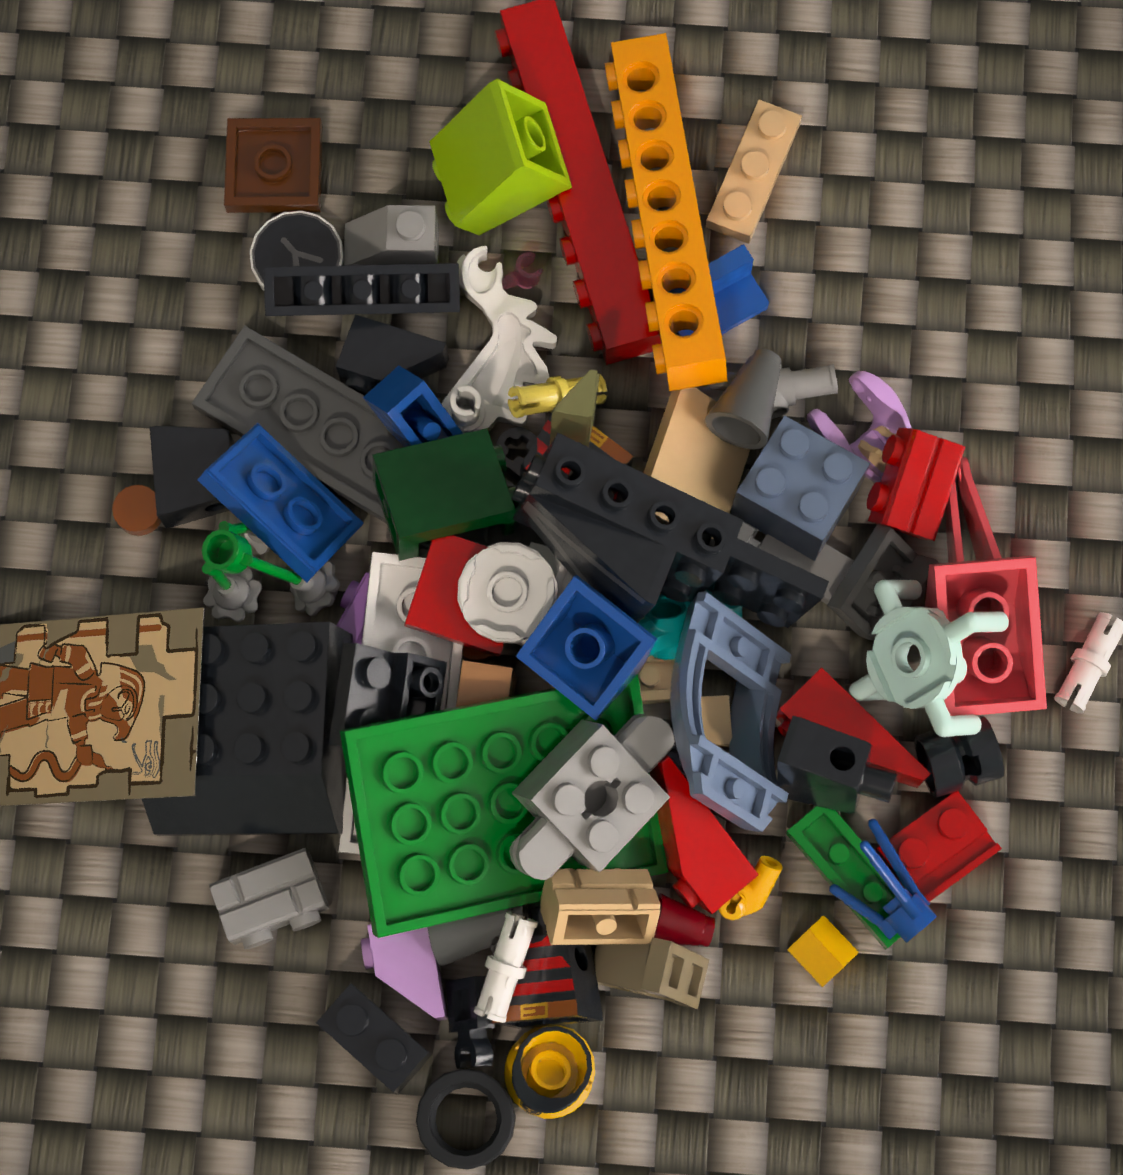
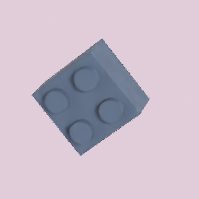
M784 415L736 491L730 514L759 529L763 534L774 537L815 561L860 489L870 463Z

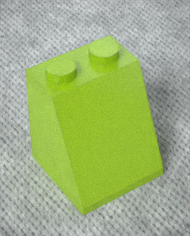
M499 79L488 83L429 141L434 156L432 167L436 177L442 183L447 199L445 211L448 218L455 227L479 236L572 188L546 103Z

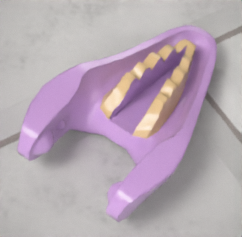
M857 371L850 376L849 382L853 391H855L873 414L870 428L849 445L843 433L826 413L813 409L807 414V421L811 429L817 434L868 461L870 465L865 477L874 483L877 481L881 482L887 464L882 461V452L887 439L892 434L896 435L898 428H911L903 405L892 388L879 377L869 372Z

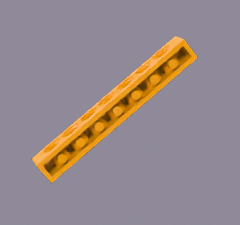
M663 33L611 42L613 62L604 64L609 91L618 90L620 100L611 101L615 130L625 128L626 139L617 140L622 169L630 167L632 169L633 179L624 180L628 207H638L640 219L631 220L635 249L645 248L647 260L638 261L642 290L652 289L654 298L653 302L645 303L649 332L659 331L661 344L652 345L656 373H666L669 391L728 382L726 357L667 35ZM654 128L653 130L645 131V129ZM655 167H661V168H662V169H659V170H650L651 168H655ZM660 207H670L664 211L656 210ZM668 247L678 248L677 250L672 252L662 251L663 249ZM675 288L686 289V291L678 294L669 292ZM681 330L694 331V333L688 336L676 335Z

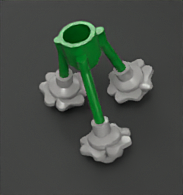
M238 518L236 524L226 521L220 522L219 530L213 531L203 542L202 556L206 563L202 566V571L211 576L208 579L209 590L203 602L207 607L212 608V615L217 620L230 618L235 622H241L245 618V612L253 613L258 609L257 597L262 590V585L259 581L253 580L254 574L247 567L289 582L290 591L295 597V609L301 612L306 611L310 616H316L322 608L332 606L338 595L340 582L335 576L334 563L327 561L306 583L296 572L252 556L251 545L259 554L267 553L270 548Z

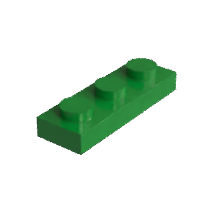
M816 806L787 830L786 835L830 886L832 884L838 885L883 917L887 918L889 916L883 907L895 895L861 850V839L835 810ZM850 908L885 950L900 938L897 933L889 940L878 926Z

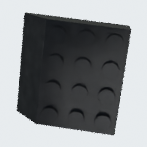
M331 622L203 627L195 796L142 799L154 835L342 834L346 766L343 748L329 746L343 643H353V634Z

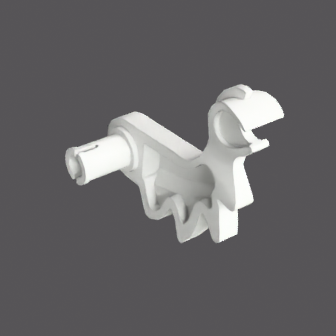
M487 246L474 248L467 256L463 254L457 261L459 263V287L465 293V296L483 311L492 326L490 341L442 402L443 407L463 434L485 428L489 432L498 421L517 427L525 426L528 415L516 418L511 414L508 399H517L518 396L510 397L508 391L513 386L521 387L545 383L550 378L548 369L534 347L554 349L557 345L556 335L530 320L537 313L536 303L532 300L508 295L502 286V263L498 262L495 269L490 272H484L478 267L480 262L487 260Z

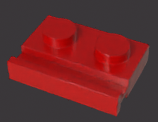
M959 791L953 792L889 839L919 891L929 902L1002 849L989 835L987 828ZM880 846L877 847L875 850L876 853L879 854V856L882 858V860L885 862V864L888 866V868L891 870V872L902 885L901 881L896 875L894 869L892 868L882 849L880 848Z

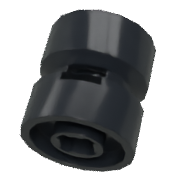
M983 715L979 716L981 730L975 735L941 737L932 730L914 737L917 760L931 773L925 780V784L934 798L962 790L967 780L977 786L1004 776L1003 758L991 724Z

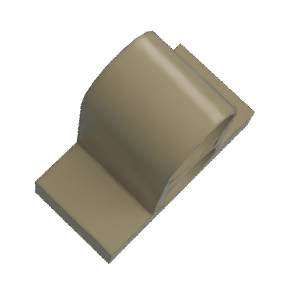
M653 937L651 944L596 945L593 956L597 983L599 985L698 1009L709 959L672 941Z

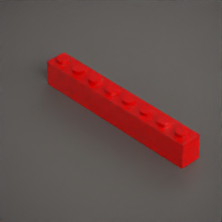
M536 0L500 10L501 29L494 30L501 58L509 56L513 70L507 71L509 84L546 103L572 188L547 200V205L553 223L561 222L566 237L559 238L565 263L567 266L575 264L579 280L573 281V287L580 309L588 307L593 323L586 324L592 349L594 352L602 350L606 365L653 352L652 345L661 344L659 331L649 332L645 303L652 301L648 289L642 290L638 266L639 260L555 0Z

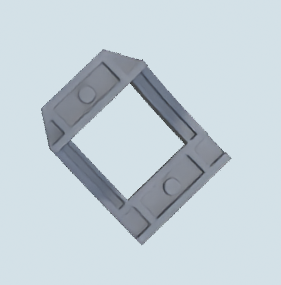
M698 592L688 607L672 671L670 706L676 748L689 782L691 797L742 829L763 832L773 820L768 814L778 802L786 803L789 794L777 786L774 766V731L782 690L776 686L781 664L789 663L791 654L709 593ZM706 659L737 680L730 711L732 739L729 744V753L706 739L704 733L701 696Z

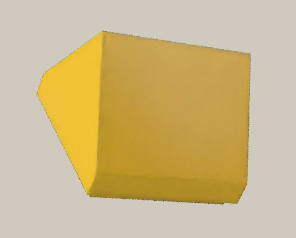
M824 915L787 949L821 987L826 985L859 953Z

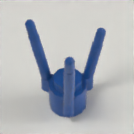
M870 819L868 826L902 883L901 885L870 843L862 841L860 843L861 850L895 895L883 907L889 916L887 918L883 917L836 884H832L829 887V891L850 908L878 926L889 940L898 933L904 942L907 943L937 916L930 909L929 905L931 903L919 891L878 821Z

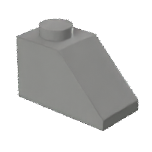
M387 205L345 223L343 265L438 264L439 223L436 206Z

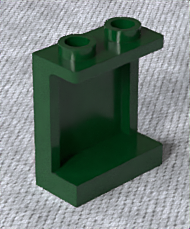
M487 428L372 454L373 482L399 561L418 557L419 543L497 524H500L504 536L514 533L515 521L512 518L519 504L511 499L515 486L508 487L503 474L507 473V465L503 449L500 445L493 446Z

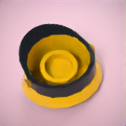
M562 1025L535 1027L524 1033L512 1046L505 1062L504 1076L508 1093L513 1101L524 1111L543 1119H555L572 1113L587 1099L595 1076L594 1056L587 1041L574 1029Z

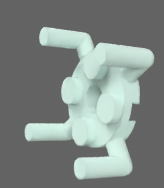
M917 580L878 581L874 587V592L884 616L876 623L872 634H876L873 649L867 650L866 663L868 674L850 685L849 694L856 701L887 700L904 706V708H925L935 733L941 737L977 734L981 730L980 718L974 714L950 716L944 700L951 694L957 683H960L965 678L967 673V664L963 658L960 641L976 632L1005 631L1009 624L1007 615L1001 611L967 612L950 622L944 612L938 608L902 606L900 600H915L920 597L922 587ZM913 644L919 649L921 656L920 664L915 671L911 669L907 661L909 649Z

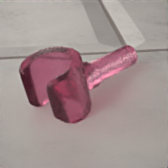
M526 252L518 257L514 271L505 275L502 280L504 290L517 285L525 289L534 288L538 285L543 269H539L531 274L522 270V268L528 267L534 262L536 256L534 253Z

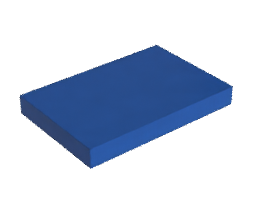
M258 423L211 464L197 479L306 583L364 524Z

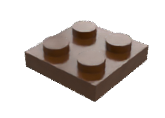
M227 118L224 207L226 212L283 213L301 210L320 212L323 131L321 118Z

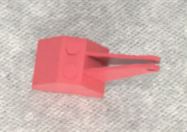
M962 457L957 472L961 503L976 560L964 561L956 482L954 481L945 508L948 563L929 564L925 607L940 609L950 622L967 612L1001 611L1007 615L1009 624L1003 632H976L960 641L963 658L967 664V673L965 678L960 683H957L944 702L950 716L1047 709L1036 557H1001L975 486L967 457Z

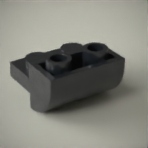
M343 643L329 746L342 748L341 729L441 710L447 662L409 652L394 653L359 643Z

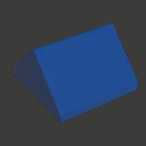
M575 575L517 653L516 657L590 717L597 720L641 671L657 638L582 578Z

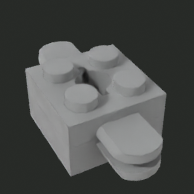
M639 713L632 716L613 736L603 724L581 720L512 792L517 800L535 817L510 846V857L515 868L534 879L547 880L572 856L578 864L601 872L670 798L649 775L674 745V735L669 724L659 717Z

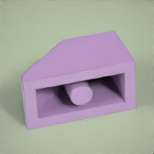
M368 924L369 938L361 939L365 969L374 968L377 978L437 1021L448 1019L440 968L431 948L428 928L425 927L377 938L373 935L371 924Z

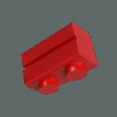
M898 428L896 435L892 434L887 439L883 448L882 461L887 464L881 482H875L868 494L867 509L871 510L868 521L891 527L893 530L913 537L935 541L965 447L917 429Z

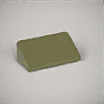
M590 369L553 409L550 444L557 433H560L589 447L600 374H597V370Z

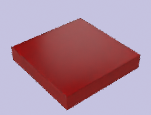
M454 535L432 540L404 626L499 657L504 643H496L479 635L465 620L457 601L458 580L466 563L475 554L488 547Z

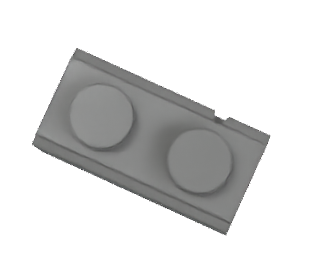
M306 848L209 884L228 941L234 945L243 943L244 949L255 948L272 941L274 938L271 931L289 924L293 931L313 926L321 921L319 913L330 909L312 856Z

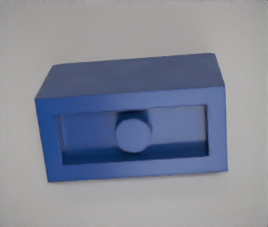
M744 244L708 263L721 335L767 310L769 306L767 297L751 274L754 259ZM675 288L669 292L678 294L686 291V289ZM681 330L677 332V335L688 336L694 333V331Z

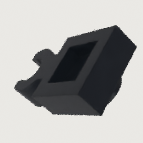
M472 976L446 981L449 1033H458V1041L454 1051L457 1069L491 1066L493 1063V1050L490 1041L487 1039L486 1029L495 1028V1024L492 1023V1020L487 1019L488 1014L482 1017L473 1012L475 1006H477L486 976Z

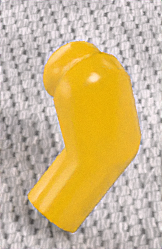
M761 856L754 868L759 875L718 909L720 914L725 919L738 920L743 916L762 909L783 869L779 861L770 856Z

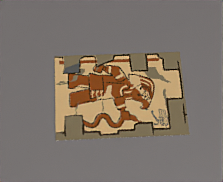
M204 607L1 624L0 806L195 796Z

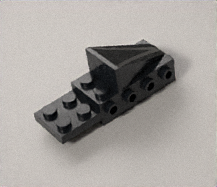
M557 433L542 456L534 455L527 471L522 473L511 497L512 500L519 503L512 520L532 528L572 577L578 575L637 623L656 605L660 592L665 597L677 602H691L698 592L708 590L712 592L714 598L723 604L730 606L740 605L757 613V617L768 625L789 628L823 599L829 581L738 539L737 537L744 520L560 433ZM562 468L570 469L567 479L561 473ZM609 490L616 491L613 500L608 495ZM655 512H662L668 517L663 524L657 521Z

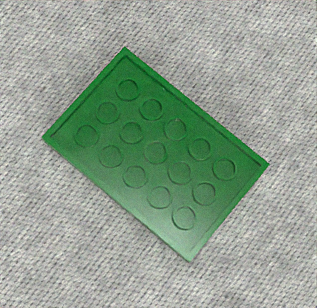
M638 674L597 720L590 717L557 689L551 688L341 729L340 736L373 935L381 938L540 902L545 880L534 879L523 874L515 868L511 861L510 846L535 819L512 792L581 720L603 724L614 736L632 716L639 713L644 714ZM657 812L604 869H648L650 876L668 873ZM572 856L559 868L590 869L578 864Z

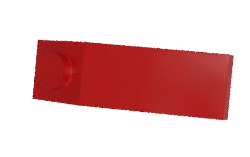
M822 667L777 713L776 719L781 723L778 726V730L784 738L786 737L792 716H797L867 741L872 745L870 766L897 773V782L918 788L931 774Z
M666 755L650 772V776L670 796L657 811L667 866L678 880L672 886L679 897L691 909L697 905L713 914L759 874L709 808L690 796L689 782L672 759Z

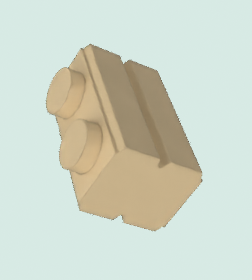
M566 868L558 869L551 878L544 881L540 911L551 945L651 944L659 919L660 901L656 890L653 889V882L648 869L615 868L603 869L601 872H597L592 869L575 870Z

